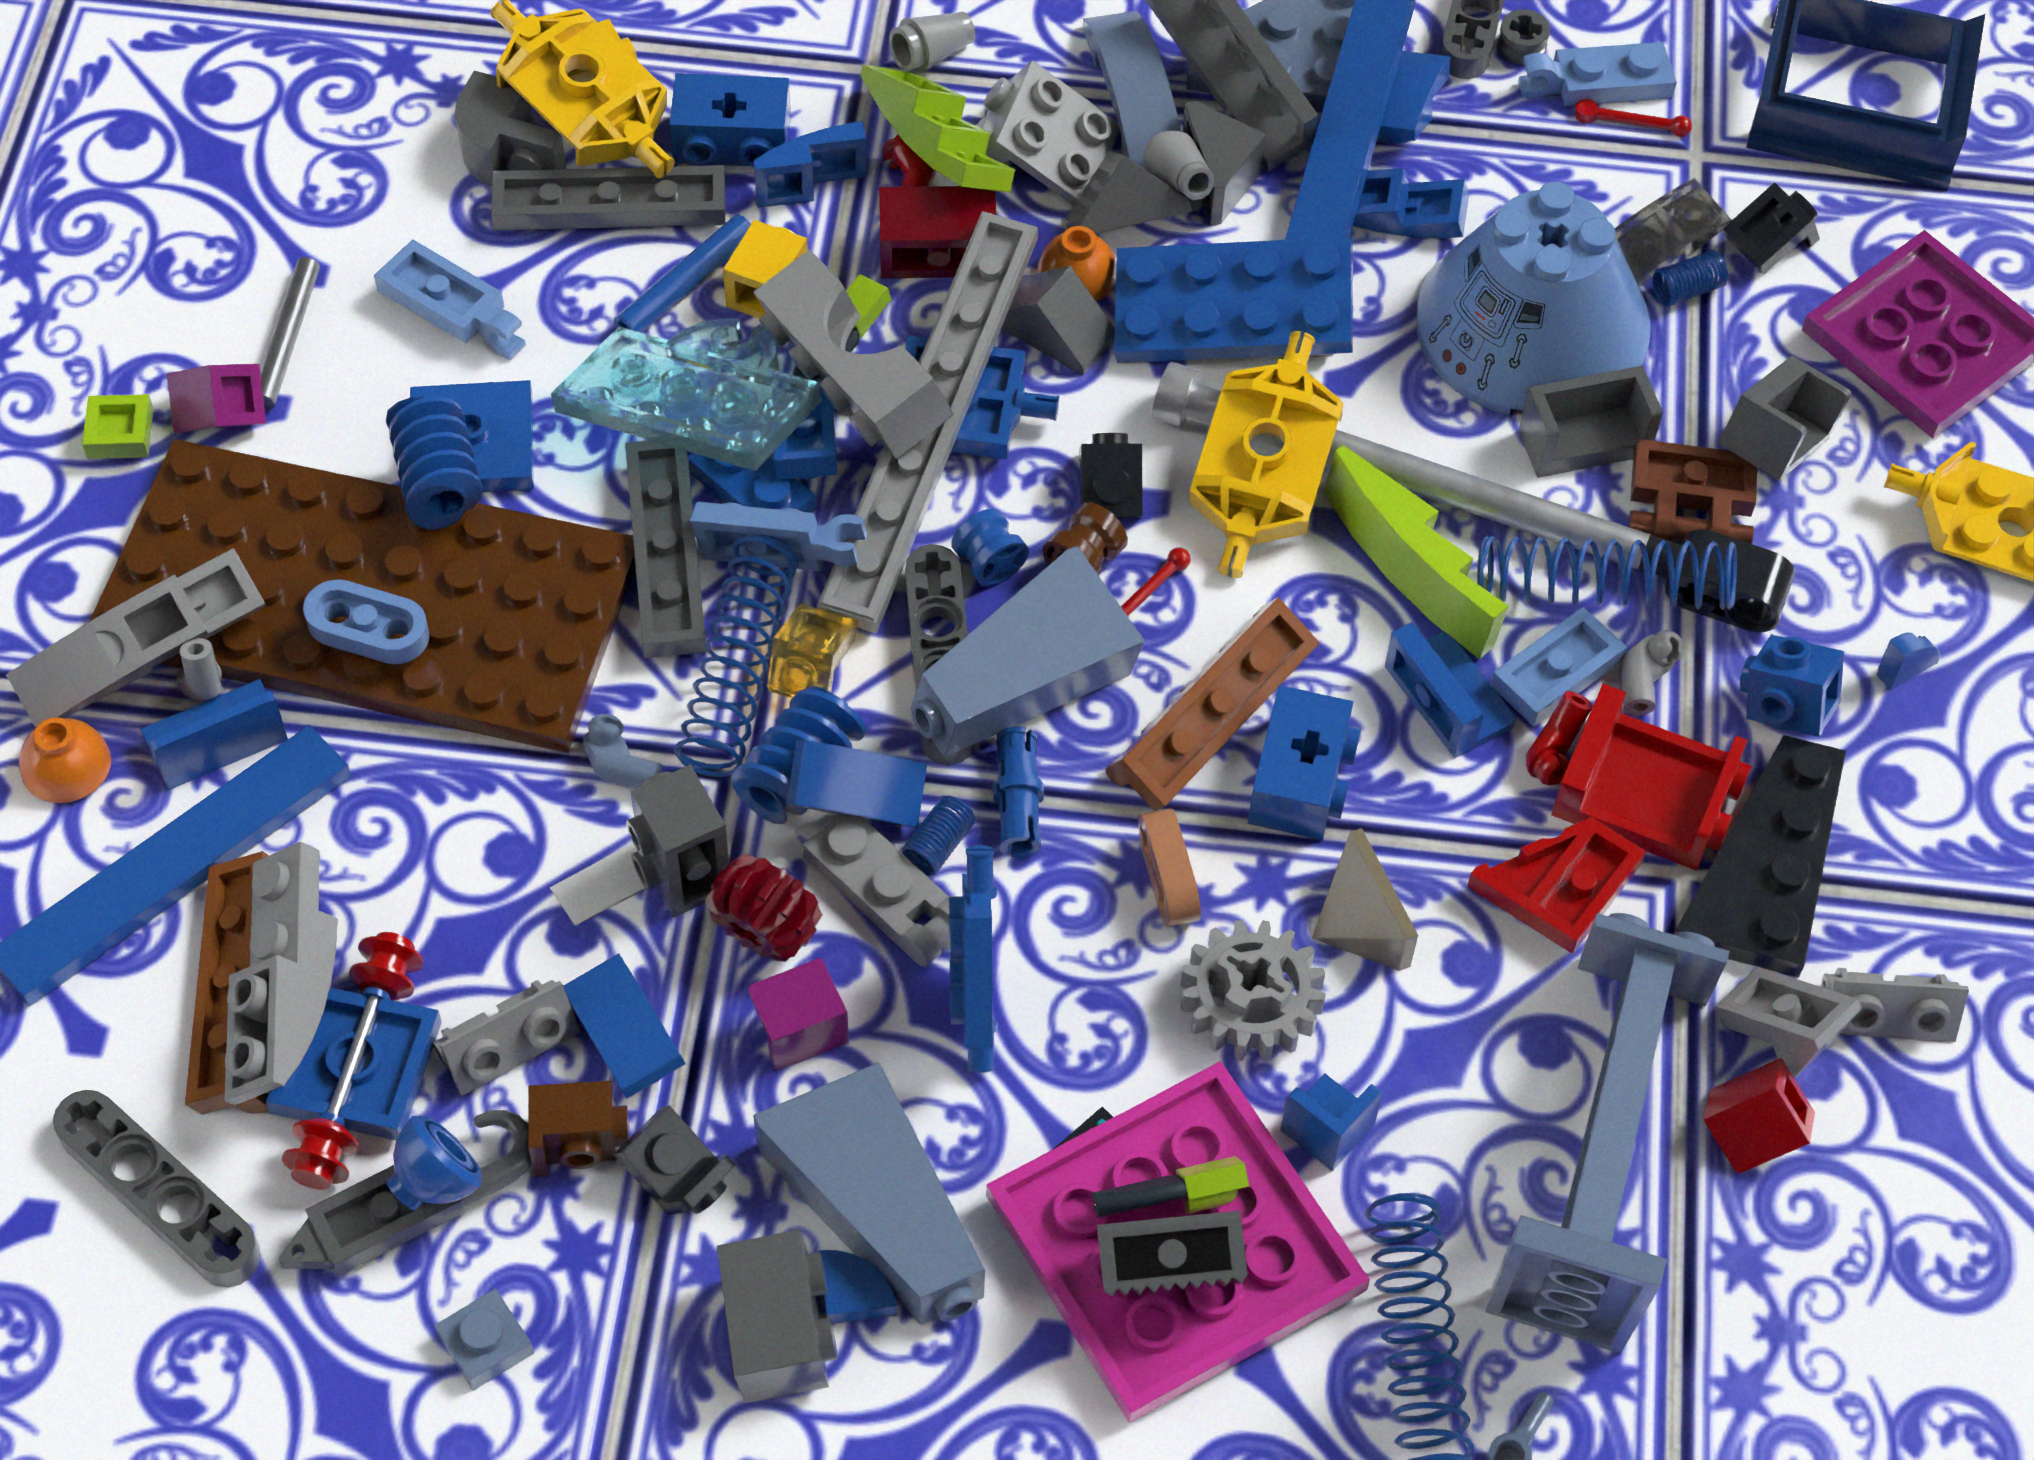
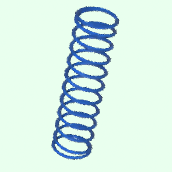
M747 535L738 539L733 545V554L736 558L731 559L728 563V571L734 577L727 578L722 583L723 591L727 597L719 599L716 603L717 610L722 617L715 618L710 623L711 630L716 637L709 638L705 642V650L711 657L704 658L699 663V669L706 677L699 678L693 683V689L699 698L690 700L687 704V709L694 718L685 720L681 724V730L687 739L679 741L674 747L675 755L684 766L691 764L694 771L702 775L711 777L730 776L742 764V760L746 755L744 742L752 734L749 722L753 721L757 715L756 701L763 694V684L761 681L769 673L767 661L774 654L773 641L780 633L778 621L785 614L784 601H786L791 593L790 581L794 578L796 568L799 565L798 556L794 550L783 541L771 536ZM746 541L769 545L787 557L790 567L781 571L774 564L764 559L753 556H740L739 547ZM746 561H752L755 563L765 565L766 567L774 571L757 568L755 566L750 565ZM736 562H740L743 566L756 573L768 576H781L782 581L765 583L749 576H740L734 571V565ZM740 581L756 588H765L777 600L759 603L754 599L735 596L729 591L728 585L730 582ZM785 584V592L780 596L773 588ZM726 601H735L745 606L757 607L769 615L771 620L758 623L738 616H730L723 611L722 605ZM779 604V612L775 617L767 607ZM721 621H730L744 627H752L765 637V640L746 642L742 639L725 636L717 630L716 625ZM774 624V631L771 636L761 628ZM715 641H725L732 645L746 647L754 652L760 660L739 662L735 659L719 656L711 650V644ZM768 644V652L765 656L755 648ZM710 661H719L723 664L739 667L749 673L754 680L732 682L724 678L715 677L705 670V665ZM762 664L763 671L758 677L749 667ZM702 682H715L740 691L748 700L737 703L725 702L703 694L699 689V685ZM757 684V692L753 697L743 688ZM706 702L725 707L737 714L742 721L725 723L707 719L698 715L693 710V706L695 703ZM751 704V713L746 718L736 707ZM692 723H703L718 727L729 733L736 739V742L723 743L712 738L695 737L688 732L687 726ZM745 725V734L742 738L731 729ZM695 742L710 748L725 749L735 757V760L723 764L704 763L686 756L681 751V748L686 743ZM739 745V749H740L739 755H738L737 752H736L733 748H731V747H736V746ZM736 765L733 770L726 772H715L702 769H724Z
M1486 535L1482 539L1479 548L1477 584L1484 588L1483 570L1488 554L1486 590L1491 593L1494 574L1492 542H1494L1500 567L1499 599L1503 602L1506 601L1509 561L1516 542L1520 547L1523 561V600L1526 604L1530 602L1532 569L1540 543L1543 545L1547 562L1548 603L1550 605L1554 603L1556 572L1564 544H1566L1570 556L1573 587L1572 603L1575 606L1579 602L1581 570L1589 544L1595 561L1597 604L1599 607L1603 604L1606 569L1613 545H1615L1619 560L1621 605L1623 607L1627 605L1631 568L1638 545L1643 559L1646 606L1648 608L1652 605L1655 573L1663 546L1668 562L1670 606L1673 609L1677 606L1681 568L1687 547L1690 551L1693 567L1695 607L1699 609L1702 606L1706 569L1712 548L1714 549L1717 562L1720 608L1722 610L1725 608L1730 610L1735 601L1737 552L1736 546L1732 541L1726 549L1724 567L1719 546L1714 541L1706 546L1700 572L1695 547L1689 540L1681 546L1675 568L1671 548L1665 540H1662L1656 546L1651 566L1645 544L1639 539L1632 544L1629 550L1626 566L1622 547L1616 539H1612L1607 544L1602 562L1597 545L1591 538H1588L1582 544L1577 561L1573 545L1566 537L1558 543L1553 560L1550 547L1542 537L1534 542L1529 558L1524 542L1517 536L1510 541L1505 556L1499 540L1493 535L1490 538Z
M1411 1192L1388 1195L1375 1200L1367 1207L1365 1211L1366 1218L1370 1222L1377 1224L1369 1230L1367 1236L1375 1242L1397 1243L1420 1237L1432 1231L1438 1238L1437 1246L1434 1249L1413 1245L1392 1246L1376 1252L1370 1261L1378 1267L1401 1268L1412 1266L1435 1256L1442 1265L1441 1270L1437 1274L1423 1271H1399L1385 1274L1375 1281L1374 1287L1385 1293H1405L1427 1287L1437 1281L1443 1285L1445 1293L1440 1300L1415 1296L1391 1299L1382 1303L1377 1312L1386 1318L1405 1319L1420 1316L1441 1307L1447 1311L1449 1317L1443 1326L1419 1322L1394 1325L1385 1329L1380 1337L1391 1344H1412L1445 1333L1450 1336L1452 1345L1446 1352L1435 1349L1398 1351L1389 1355L1385 1359L1384 1364L1395 1370H1414L1448 1359L1454 1363L1456 1370L1450 1378L1433 1375L1399 1378L1391 1382L1387 1390L1398 1396H1417L1429 1394L1451 1385L1457 1388L1460 1393L1459 1399L1452 1405L1442 1402L1409 1403L1395 1408L1390 1416L1399 1422L1411 1423L1433 1420L1455 1412L1461 1415L1463 1419L1462 1426L1455 1432L1446 1429H1417L1398 1435L1394 1443L1405 1449H1423L1438 1446L1456 1438L1463 1441L1467 1446L1464 1455L1441 1453L1408 1460H1473L1470 1456L1473 1453L1474 1445L1469 1438L1462 1435L1469 1427L1471 1419L1465 1411L1458 1408L1465 1401L1467 1392L1462 1385L1455 1382L1462 1373L1463 1365L1459 1359L1451 1355L1458 1348L1459 1344L1457 1335L1448 1329L1453 1324L1456 1316L1452 1307L1445 1304L1451 1296L1452 1288L1446 1280L1441 1278L1447 1271L1449 1264L1445 1256L1438 1253L1444 1245L1445 1237L1440 1230L1434 1227L1440 1221V1204L1435 1198L1421 1193ZM1387 1202H1416L1427 1205L1432 1209L1428 1214L1409 1220L1386 1221L1372 1216L1374 1208ZM1434 1216V1219L1430 1224L1424 1223L1425 1221L1431 1219ZM1408 1226L1422 1228L1406 1235L1394 1237L1374 1235L1377 1231L1390 1227ZM1397 1252L1425 1253L1409 1260L1397 1262L1377 1260L1383 1255ZM1415 1277L1427 1279L1413 1285L1401 1287L1381 1285L1385 1281L1396 1278ZM1399 1304H1430L1429 1306L1407 1312L1384 1311L1388 1307ZM1402 1330H1434L1426 1334L1407 1338L1388 1337L1389 1334ZM1407 1356H1437L1415 1363L1398 1364L1391 1362ZM1415 1382L1438 1383L1418 1389H1395L1399 1385ZM1414 1409H1442L1417 1416L1398 1415ZM1417 1436H1444L1423 1442H1403L1405 1439Z

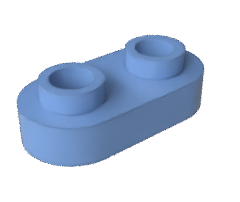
M330 580L313 588L304 601L303 611L310 634L318 642L384 663L401 664L418 657L425 650L429 642V629L423 609L416 602L401 596L346 580ZM337 617L348 618L342 623L331 622L333 619ZM396 634L405 635L404 637L399 639H389L390 637Z

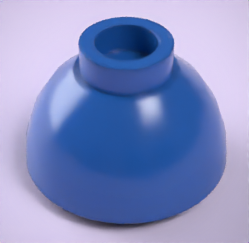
M412 1116L403 1126L396 1140L393 1152L395 1173L387 1179L386 1183L391 1192L405 1206L412 1210H417L424 1202L434 1204L455 1202L469 1196L482 1185V1173L473 1156L441 1124L427 1116Z

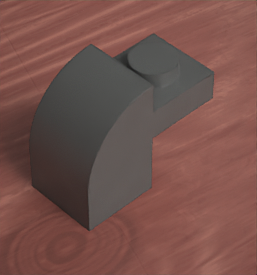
M474 70L460 93L455 107L462 157L468 171L477 180L492 187L493 171L566 169L562 135L556 130L532 124L529 103L506 80L505 86L500 89L497 86L496 76Z

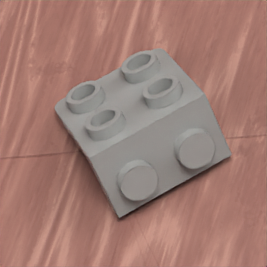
M1033 60L1009 81L1002 77L994 84L984 101V106L989 109L987 115L976 125L990 132L986 156L1003 164L1008 160L1012 161L1072 205H1075L1107 152L1112 150L1119 133V126L1112 117Z

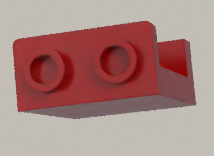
M1602 684L1562 778L1551 816L1572 824L1592 817L1646 852L1697 871L1705 849L1709 848L1719 852L1732 816L1721 812V808L1726 797L1738 801L1752 766L1741 762L1740 759L1748 740L1735 736L1730 751L1725 752L1622 714L1620 712L1627 692Z

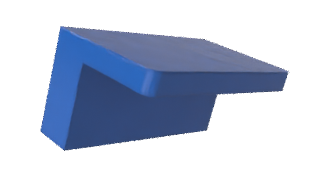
M1413 622L1391 632L1384 667L1454 759L1514 728L1516 716L1499 694L1490 686L1488 680L1460 644L1448 633L1443 631L1426 640Z
M260 679L140 729L145 744L168 790L288 740L277 701L271 691L265 690Z

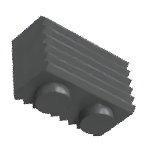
M1240 1211L1097 1225L1104 1293L1110 1298L1117 1291L1126 1297L1131 1290L1140 1296L1146 1288L1153 1294L1159 1287L1168 1293L1174 1285L1181 1291H1183L1187 1284L1195 1290L1201 1283L1211 1288L1216 1281L1223 1287L1230 1280L1239 1286L1248 1276Z

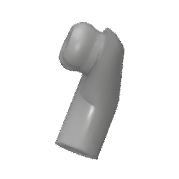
M1662 630L1656 635L1652 634L1645 637L1622 657L1620 675L1622 691L1627 692L1623 703L1626 713L1641 716L1651 713L1655 709L1653 683L1671 670L1675 662L1680 660L1684 654L1683 641L1673 631Z

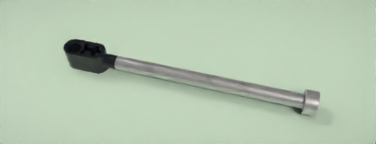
M1171 361L1160 380L1153 402L1152 418L1179 428L1185 425L1188 418L1210 425L1221 390L1200 384L1201 371ZM1337 429L1326 462L1327 465L1331 466L1335 451L1344 445L1413 494L1558 543L1566 537L1572 543L1573 548L1579 550L1582 544L1588 538H1591L1597 545L1600 557H1603L1607 544L1612 539H1616L1622 547L1625 565L1629 550L1638 539L1645 544L1650 566L1656 546L1662 540H1665ZM1262 433L1253 438V440L1282 449L1284 446L1283 441L1271 433ZM1703 529L1692 530L1686 533L1682 538L1681 544L1665 540L1672 551L1674 568L1681 546L1689 540L1694 545L1697 553L1699 572L1706 546L1712 541L1720 548L1723 567L1725 566L1728 544L1732 541L1736 546L1737 579L1733 607L1730 610L1727 608L1722 610L1720 608L1718 570L1713 548L1706 569L1702 606L1699 609L1695 607L1693 567L1688 547L1681 568L1677 606L1751 632H1768L1777 627L1795 577V568L1786 557L1774 551ZM1589 544L1586 552L1593 554L1592 548ZM1613 545L1608 560L1619 563L1615 545ZM1638 545L1632 568L1644 571L1642 554ZM1663 546L1655 575L1667 579L1665 593L1670 599L1668 562Z

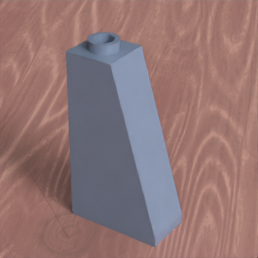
M1075 546L1060 555L922 674L910 707L914 723L918 731L925 738H931L943 757L949 756L994 736L1005 728L1021 724L1129 676L1145 640L1079 547Z
M879 1062L753 1115L756 1145L762 1157L855 1255L870 1262L884 1275L893 1290L895 1298L920 1325L936 1318H940L941 1321L957 1319L970 1312L977 1305L978 1300L984 1298L985 1268Z

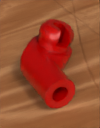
M898 134L895 138L886 140L882 147L883 161L892 159L888 165L891 169L897 170L901 168L904 174L901 186H931L936 170L920 158Z
M1565 691L1548 722L1525 755L1526 769L1531 777L1538 778L1542 784L1551 786L1562 781L1569 764L1565 756L1593 707L1586 697L1573 691Z

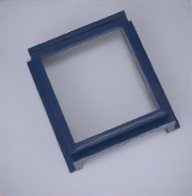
M1778 0L1770 27L1773 29L1760 97L1750 127L1746 148L1948 190L1954 167L1967 135L1986 13L1964 21L1867 0ZM1796 34L1946 64L1937 122L1931 123L1785 92Z

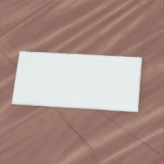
M633 843L550 887L575 926L645 889L631 859V854L637 851Z

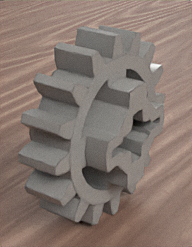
M1242 919L1235 920L1233 935L1226 937L1216 927L1211 929L1208 941L1209 948L1195 943L1191 948V965H1184L1180 986L1185 988V990L1182 991L1181 1010L1184 1012H1194L1191 1021V1031L1194 1034L1210 1030L1212 1032L1210 1049L1215 1052L1222 1048L1226 1042L1235 1045V1059L1243 1061L1248 1048H1257L1263 1061H1271L1273 1045L1278 1043L1289 1053L1294 1052L1297 1047L1298 1033L1309 1037L1314 1033L1317 1021L1316 1015L1322 1014L1326 994L1320 991L1323 988L1325 978L1324 969L1311 968L1315 950L1308 946L1296 951L1293 948L1295 932L1291 929L1284 932L1279 938L1271 936L1270 921L1266 920L1261 922L1257 933L1248 932ZM1284 972L1289 976V978L1292 980L1293 984H1291V983H1289L1288 981L1284 980V978H1283V973H1284ZM1209 984L1214 987L1212 995L1222 1000L1223 1006L1221 1008L1213 1000ZM1293 987H1295L1296 995L1292 994Z

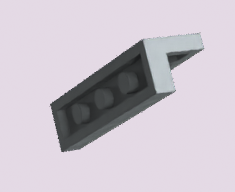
M1145 0L1225 114L1266 134L1262 166L1267 173L1313 145L1317 131L1318 114L1236 0Z

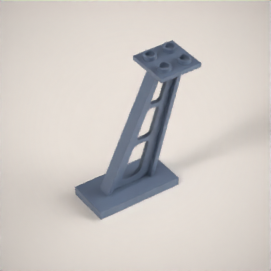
M1596 913L1577 969L1621 981L1623 984L1562 1224L1560 1227L1520 1215L1492 1285L1485 1310L1486 1313L1616 1353H1622L1657 1294L1667 1263L1666 1258L1612 1242L1667 998L1669 995L1706 1006L1727 964L1730 951L1714 947L1715 944L1711 939L1697 933L1678 932L1672 935L1648 928L1646 921L1631 914L1612 913L1606 916Z

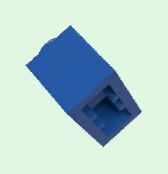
M675 73L669 124L672 158L675 160V163L754 167V160L771 149L789 141L791 123L789 78Z
M1282 685L1278 686L1252 791L1248 824L1323 840L1328 816L1341 819L1349 781L1337 779L1340 765L1342 763L1353 766L1361 728L1349 726L1354 701Z

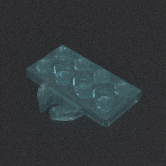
M730 318L704 321L683 329L669 340L618 327L551 392L556 413L756 471L821 403L818 382L779 371L776 340L766 328L757 325L751 330L750 339L739 345L743 339L740 319Z

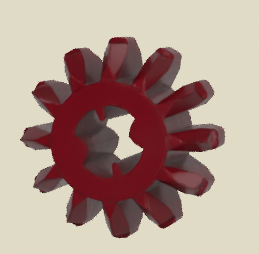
M741 854L725 870H721L711 884L712 890L705 899L712 920L725 929L726 935L738 940L743 948L749 947L761 957H771L775 961L786 962L790 957H795L802 946L806 947L817 930L815 928L823 916L815 895L804 889L802 881L794 879L787 874L785 868L779 869L772 865L766 858L757 859L752 855Z

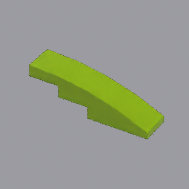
M862 65L860 76L881 113L901 139L931 168L961 187L1003 192L1011 191L1015 169L986 156L990 132L962 120L966 96L911 71Z
M1340 446L1335 451L1324 493L1344 525L1385 577L1430 621L1448 633L1478 659H1481L1495 646L1509 606L1467 577L1474 558L1433 530L1439 513L1438 510L1346 446Z

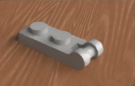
M838 815L802 844L803 858L918 965L927 967L941 955L940 946L950 939L949 896L864 818ZM924 912L932 918L924 926L913 923Z

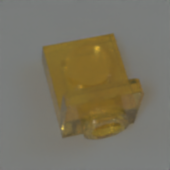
M800 603L774 636L767 684L768 690L789 698H793L798 691L805 690L806 687L810 686L821 687L831 692L834 670L855 642L858 620Z

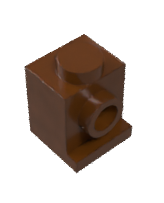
M612 1081L528 1086V1148L535 1178L549 1177V1164H562L568 1168L586 1169L598 1165L601 1161L618 1160L613 1154L617 1151V1147H621L630 1138L628 1105L616 1106Z

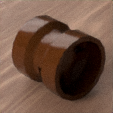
M1092 502L1084 503L1069 518V528L1067 530H1058L1042 546V554L1049 566L1066 550L1078 546L1099 575L1103 561H1113L1128 545V536L1120 521L1110 511Z

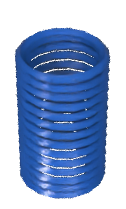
M1709 250L1701 255L1693 256L1679 263L1676 262L1656 270L1652 277V285L1658 300L1663 305L1670 307L1684 300L1692 299L1706 292L1724 287L1728 281V269L1721 254L1715 250Z
M950 795L942 796L911 838L908 839V842L901 848V853L926 876H935L939 869L942 868V865L945 864V861L948 860V857L951 856V853L954 852V849L957 848V845L960 844V841L963 840L976 823L973 811L957 797Z

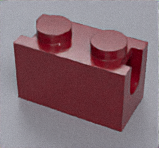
M907 185L901 187H879L881 279L954 278L982 211L997 215L996 191L961 186L916 187Z

